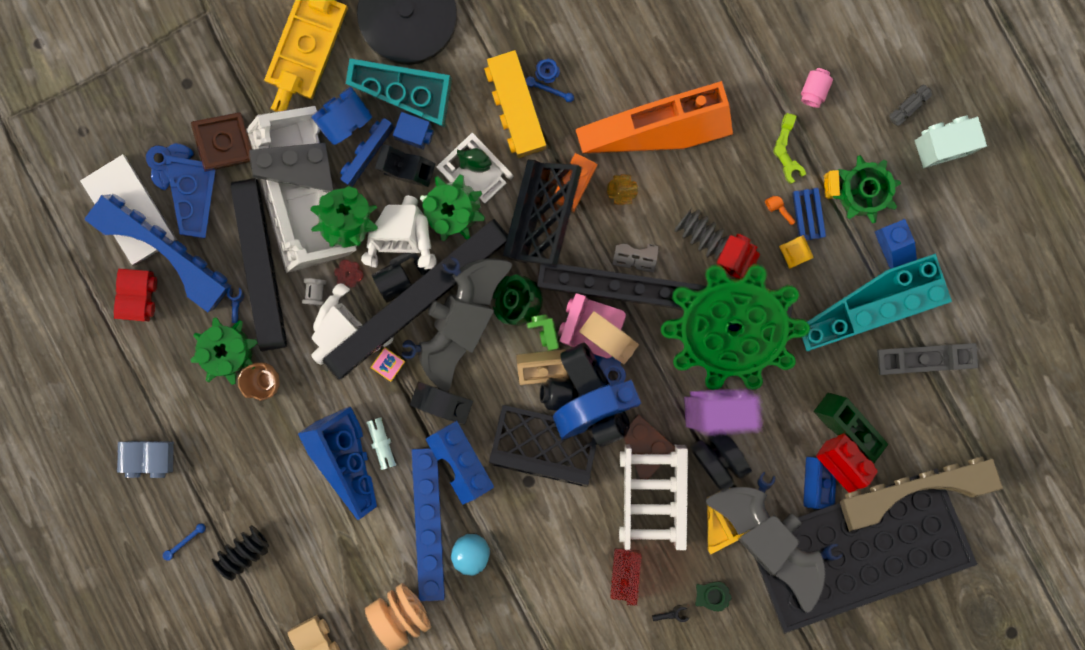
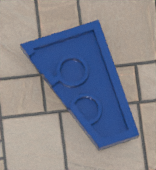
M165 155L179 234L205 239L215 170L204 172L201 161Z

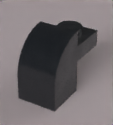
M382 144L375 169L384 172V175L429 187L436 163L421 156L407 154L394 147Z
M419 381L410 402L411 406L449 421H457L464 425L473 401Z

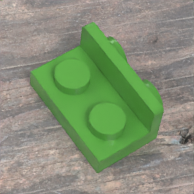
M546 314L532 317V322L527 323V327L530 330L543 327L544 331L539 332L542 346H547L548 351L560 349L554 319H548Z

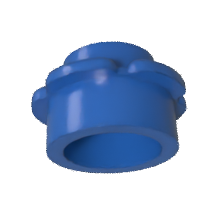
M552 59L541 60L536 65V77L540 81L543 80L544 83L554 82L555 78L560 74L559 67Z

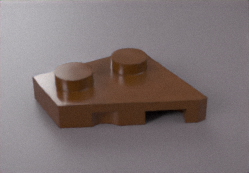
M639 414L631 421L628 433L624 438L625 443L630 444L631 454H670L675 450V446ZM662 464L634 465L640 479H649Z

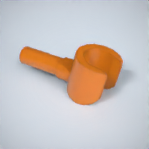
M772 196L765 200V204L770 212L778 209L790 225L796 222L787 212L781 197Z

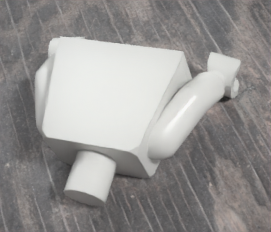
M405 196L402 205L385 206L380 217L374 223L378 226L377 231L368 232L366 246L368 252H365L361 258L365 265L377 268L378 257L376 252L378 250L379 252L421 253L422 256L418 260L419 268L431 269L436 266L435 255L430 254L431 244L428 219L418 208V200L415 197Z
M341 283L335 286L332 291L333 296L330 295L322 305L313 325L315 333L312 336V340L319 347L311 356L320 365L323 364L322 359L363 326L342 303L338 304L339 299L350 291V288ZM393 337L389 341H387L383 346L386 347L389 344H391L393 341Z

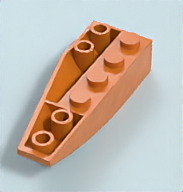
M722 81L657 100L575 129L582 154L687 149L733 135L730 107Z

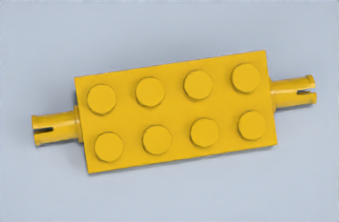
M295 0L264 79L266 83L278 88L270 108L275 112L287 111L292 95L295 94L313 100L346 15L347 5L335 0Z

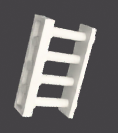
M625 444V451H620V467H624V527H619V542H624L625 550H630V539L670 540V542H674L676 550H686L688 448L685 445H675V452L670 454H631L630 444ZM631 464H670L671 467H675V477H670V479H631ZM631 489L670 490V492H674V502H670V504H631ZM631 514L670 515V517H674V527H670V529H631Z

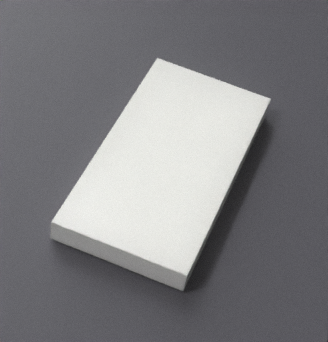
M122 154L80 180L94 204L101 195L116 194L126 202L125 206L129 209L141 212L146 217V222L152 226L157 225L167 233L165 236L170 240H177L125 155ZM114 235L133 266L158 252L157 249L146 242L132 237Z

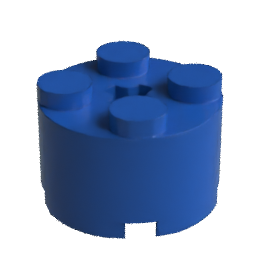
M352 87L344 90L337 99L333 97L323 104L325 110L321 108L311 115V118L332 145H336L352 135L355 129H360L372 118L370 111Z

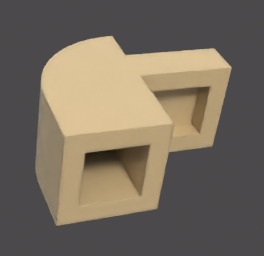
M594 311L579 331L624 365L639 346L632 338Z

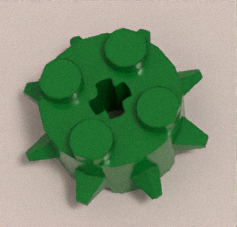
M860 155L857 156L856 167L850 171L838 169L841 179L839 184L840 196H833V198L840 199L842 206L847 211L846 218L849 220L855 215L868 216L873 224L876 223L878 211L884 208L892 210L897 208L892 197L895 194V187L899 186L901 181L894 180L889 170L886 171V160H882L878 164L875 162L866 163ZM864 186L865 188H870V192L868 194H866V192L863 191Z
M459 174L454 182L447 184L438 176L435 177L436 187L428 195L420 196V200L423 202L424 215L428 219V225L436 233L440 234L442 241H446L450 235L460 233L464 238L469 239V228L476 221L485 220V216L479 212V197L482 195V192L474 191L472 187L466 186L464 175ZM452 204L455 208L453 211L450 210V205Z
M348 186L330 191L326 195L321 196L319 205L311 207V211L318 216L319 223L311 228V231H320L321 236L331 247L337 244H341L344 248L355 245L359 246L365 239L367 232L377 231L378 226L370 220V213L377 207L376 205L369 206L368 201L362 194L358 193L356 188Z
M216 317L213 318L212 327L204 331L203 334L195 333L193 335L197 340L195 356L190 360L191 363H199L200 367L207 372V382H210L216 376H225L230 384L234 385L236 384L237 373L253 364L251 362V349L258 342L255 339H249L241 331L243 321L239 320L232 327L223 326ZM221 347H225V350L228 352L227 355L221 356Z

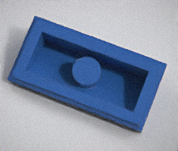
M806 457L804 507L823 509L834 505L836 478L817 457Z

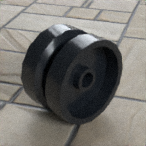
M725 432L708 433L709 441L714 447L713 450L703 440H698L690 446V449L716 486L722 492H725L733 486V478L728 469L740 479L750 474L752 469L744 458L742 451Z

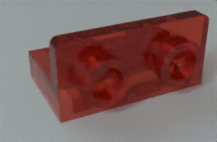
M614 549L611 599L624 600L627 605L637 606L642 556L640 550Z

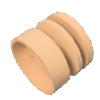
M404 583L396 587L397 593L393 590L387 593L390 605L379 598L365 608V614L372 629L388 650H399L408 644L409 640L406 631L417 638L420 636L419 628L423 632L431 628L423 604Z

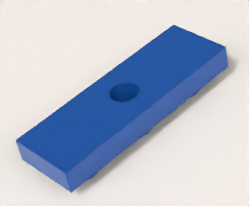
M384 118L381 122L376 121L369 131L371 134L366 143L362 141L355 150L357 156L352 163L347 162L340 172L342 175L341 180L346 185L353 187L394 129L393 124Z

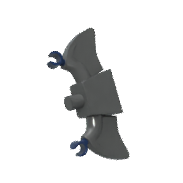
M450 257L455 262V266L452 269H448L443 263V268L447 272L453 273V278L458 284L457 295H449L444 305L436 301L431 303L428 314L437 318L434 326L438 330L431 340L419 342L418 345H415L412 340H405L402 344L403 347L412 348L409 352H402V356L406 359H411L418 352L424 372L440 389L444 391L450 389L458 361L467 350L473 353L494 312L489 306L494 290L512 268L511 262L503 259H482L468 263L460 269L459 262L454 257Z
M765 472L758 478V490L748 487H735L708 497L706 504L732 523L737 534L741 535L738 540L770 575H775L784 581L794 592L802 609L805 612H810L817 603L823 589L825 579L823 560L833 561L840 559L842 555L834 557L831 554V549L839 545H828L823 549V552H819V550L806 552L797 546L799 541L792 534L802 525L800 520L791 513L781 522L775 515L770 517L765 509L764 503L767 497L765 492L775 482V476H773L770 483H765L763 481Z

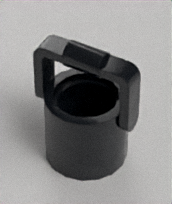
M403 253L389 262L390 265L372 274V278L386 303L396 299L413 285L401 263L413 257L414 264L421 275L424 276L429 272V269H425V267H418L420 257L417 253Z

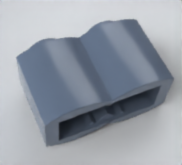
M118 442L117 473H125L126 478L141 477V473H150V478H165L166 473L173 472L174 442Z

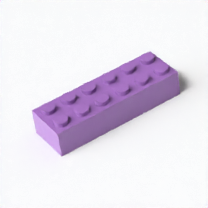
M734 389L715 390L714 392L690 391V396L684 397L685 424L688 428L703 433L760 430L758 396L750 395V391Z

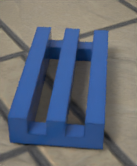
M819 188L793 191L799 237L804 235L806 240L825 238L826 233ZM810 195L813 196L818 234H815ZM800 196H804L809 235H805Z

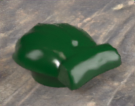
M478 148L467 151L457 149L459 167L461 169L467 168L476 173H483L490 169L492 162L483 150Z
M713 582L706 585H696V606H704L717 612L723 611L729 606L732 596L729 593V588L724 583Z

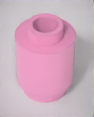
M816 68L815 71L809 72L801 92V101L804 104L819 108L821 103L825 102L833 82L830 72L821 68Z

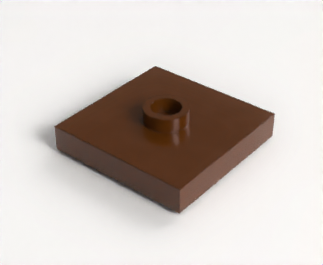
M241 112L191 122L204 172L250 162L249 150H252Z

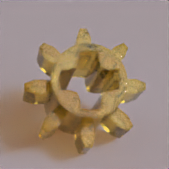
M628 174L614 175V180H611L607 186L609 198L614 199L615 205L632 204V199L638 194L637 182L630 181L631 175Z

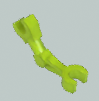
M786 113L782 120V129L773 153L784 166L782 169L786 181L792 184L795 182L791 176L793 170L798 171L801 177L806 175V172L795 160L792 161L785 148L789 133L796 120V115Z

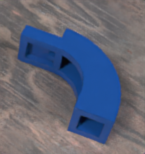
M632 380L614 386L602 387L569 402L554 414L553 419L563 440L584 433L589 426L606 417L638 407L641 402Z

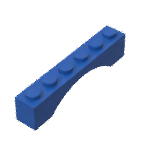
M101 195L84 220L104 235L132 237L146 242L157 249L177 270L184 284L187 297L206 312L215 310L226 295L228 288L232 287L227 283L228 279L220 272H213L207 268L208 264L198 256L193 257L186 252L187 248L182 243L176 240L172 241L166 237L167 233L157 225L152 226L146 222V217L141 212L135 209L131 210L125 206L126 202L118 195Z

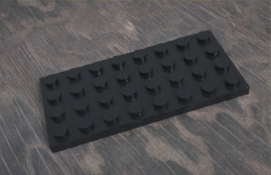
M937 468L933 469L935 474H939ZM919 475L910 477V481L920 479ZM893 483V484H891V485H888V486H885V487L888 488V487H891V486H895V483ZM939 489L917 491L906 495L895 502L877 524L853 531L848 530L840 503L798 517L802 525L792 534L799 541L797 546L806 552L817 550L823 552L826 546L837 544L839 546L833 547L831 554L834 557L842 555L837 560H823L825 568L824 585L817 603L810 612H805L802 609L794 592L784 581L775 575H770L755 559L783 634L978 565L947 490Z

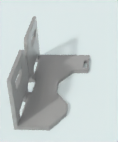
M628 244L616 245L612 265L627 268L634 265L637 270L654 272L659 246L648 244L647 248L639 250L632 248ZM618 254H625V255H628V257H626V256H620V255H618ZM632 255L640 257L639 259L632 258ZM643 258L651 259V260H653V262H652V261L643 260Z

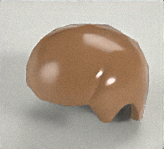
M256 362L245 367L238 376V388L246 398H255L259 401L266 400L274 396L280 386L278 372L270 364Z

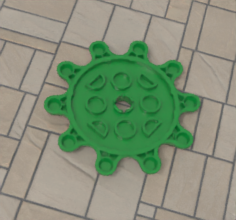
M759 264L750 266L746 275L741 279L728 278L725 270L719 265L710 266L706 271L708 285L705 289L694 291L685 286H680L673 293V299L683 308L684 315L678 319L667 320L661 326V333L664 337L679 339L684 344V349L674 357L673 365L681 371L695 365L704 367L707 371L705 385L711 390L721 388L729 376H739L742 378L748 389L755 390L760 388L763 384L761 372L766 366L775 365L783 370H789L795 366V356L786 350V343L791 338L804 337L810 331L807 321L801 318L789 317L787 314L788 307L799 298L798 290L792 285H786L777 290L767 289L764 285L767 275L766 269ZM729 323L742 325L738 331L733 332L728 329Z

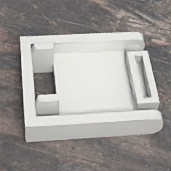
M473 133L436 166L450 183L454 182L459 174L464 175L466 186L472 187L474 191L482 192L479 199L484 204L507 184L501 178L503 174L509 180L514 177ZM468 147L470 150L473 148L483 150L489 157L492 165L488 171L476 173L467 168L461 169L459 167L456 170L451 162L458 156L457 149L463 151Z

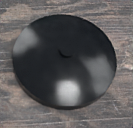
M359 0L357 18L360 31L366 43L376 54L393 63L411 65L432 59L448 45L456 28L457 8L455 0Z

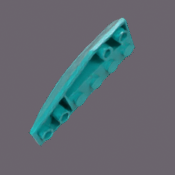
M936 254L884 271L808 320L810 331L806 336L801 337L805 350L810 351L952 302Z

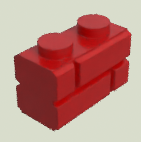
M845 433L827 440L816 455L848 493L867 487L878 472L873 462L866 458L858 449L857 444L851 441Z

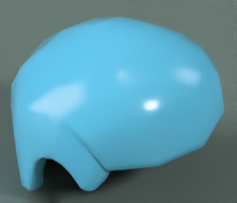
M466 534L458 538L451 552V561L454 568L463 575L474 576L479 574L488 563L490 548L486 540L477 534Z

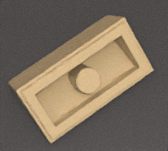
M566 350L518 354L519 384L545 383L549 378L569 379V375L560 357V354Z

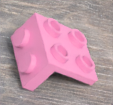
M576 293L574 299L570 298L566 312L569 315L566 323L562 322L559 328L558 336L561 337L560 342L571 347L585 342L593 354L607 359L611 358L612 356L579 331L593 311L619 330H622L626 313L623 310L589 300L586 296Z

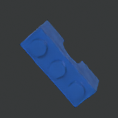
M457 421L425 439L437 461L444 459L451 465L455 474V480L450 484L462 505L475 500L494 488L493 483Z

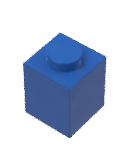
M401 112L393 137L400 142L424 149L425 144H430L434 130H431L432 126L429 121Z

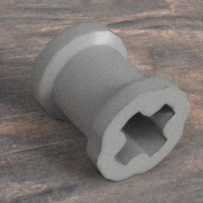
M305 278L306 291L302 304L322 306L325 303L322 300L323 287L327 281Z

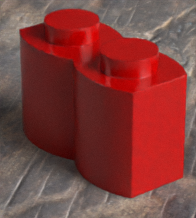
M737 234L736 237L730 235L716 264L721 266L728 275L741 279L746 275L749 267L757 263L760 253L756 251L758 247L750 243L751 240L740 234Z
M118 268L114 319L150 321V317H153L155 313L152 292H155L157 289V277H154V272Z

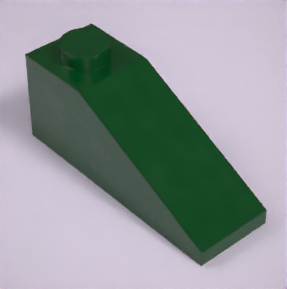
M828 392L813 411L836 435L839 436L845 433L851 441L857 444L858 449L866 458L874 464L888 446L885 439L847 397Z

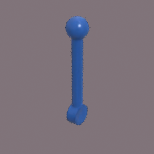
M527 77L525 80L528 87H538L564 98L566 102L574 100L572 93L566 94L538 83L533 77Z
M199 523L196 529L174 548L166 550L163 553V559L171 560L174 557V553L198 533L205 532L206 526Z

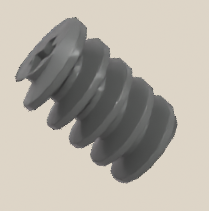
M690 209L674 231L678 232L684 229L682 236L684 239L691 235V245L699 241L698 250L701 251L708 248L706 257L708 258L715 254L716 259L722 252L730 235L722 238L723 228L715 232V222L707 226L708 216L699 219L700 210L698 209L691 213Z

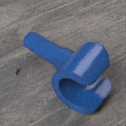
M229 287L227 296L232 301V323H237L239 303L243 301L245 295L243 290L239 288V295L233 298V289Z

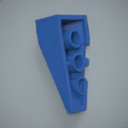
M351 406L314 422L298 433L309 457L357 520L363 518L377 507L372 478L367 474L365 460H368L367 453L363 452L360 437H363L362 428Z

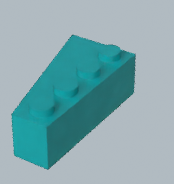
M349 58L346 78L347 85L437 125L445 126L452 82L450 75Z

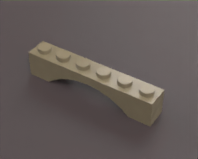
M983 457L969 460V465L961 468L957 463L943 467V473L935 474L934 470L919 474L920 479L910 481V478L906 477L895 480V486L888 488L885 487V484L870 487V493L861 495L859 490L845 494L846 499L840 501V505L848 530L853 531L877 524L895 502L917 491L929 489L949 490L973 498L1001 490L1003 487L993 459L984 461Z

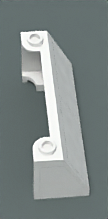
M316 106L257 115L246 129L251 148L263 149L320 143L318 138L320 129L311 118V115L317 111ZM260 179L286 273L346 257L356 251L357 245L344 248L341 244H337L331 247L321 236L320 231H311V228L319 223L318 216L311 211V207L319 205L321 196L326 195V192L313 188H302L299 185L285 182L279 183Z

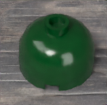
M515 274L513 276H505L496 286L492 297L496 299V307H493L497 319L509 325H525L530 323L532 317L539 315L543 302L542 292L537 287V284L525 276Z

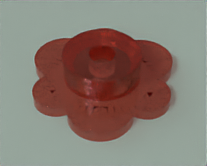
M342 260L339 263V268H336L334 271L335 276H337V284L341 283L351 288L355 287L356 282L361 281L363 278V272L359 270L357 262L351 263L348 260Z

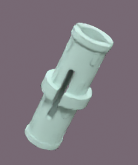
M382 417L375 419L377 430L373 420L366 422L373 440L371 446L372 449L375 448L380 469L388 468L385 458L388 460L389 467L396 466L389 445L391 440L390 438L387 439Z

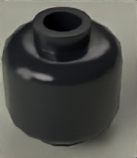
M549 378L540 387V402L548 410L558 411L564 405L577 399L578 391L574 388L573 382L570 379Z

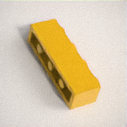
M516 50L487 59L488 67L484 68L488 83L493 81L496 91H492L495 105H501L503 114L499 115L503 129H509L511 138L507 139L511 153L516 152L517 157L521 158L546 150V143Z

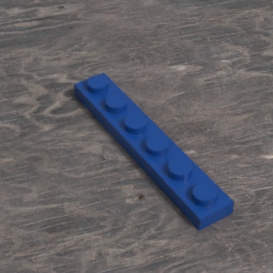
M431 448L412 449L419 600H445L438 461Z

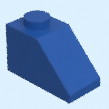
M905 219L874 232L890 269L917 260L915 241Z

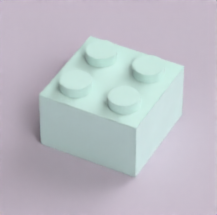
M968 115L956 118L945 126L944 122L928 127L929 129L922 131V136L915 140L923 168L971 155L987 146L979 118L969 119Z

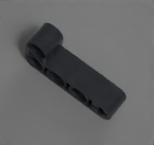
M585 342L560 354L562 364L580 396L610 385L591 349ZM623 411L594 423L592 433L600 447L603 448L626 437L630 428V421L626 412Z

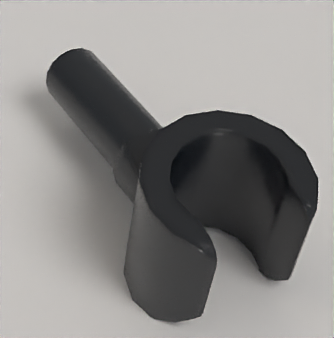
M681 605L675 606L668 613L652 615L653 621L675 618L680 622H686L689 619L687 616L678 617L680 610L687 609Z

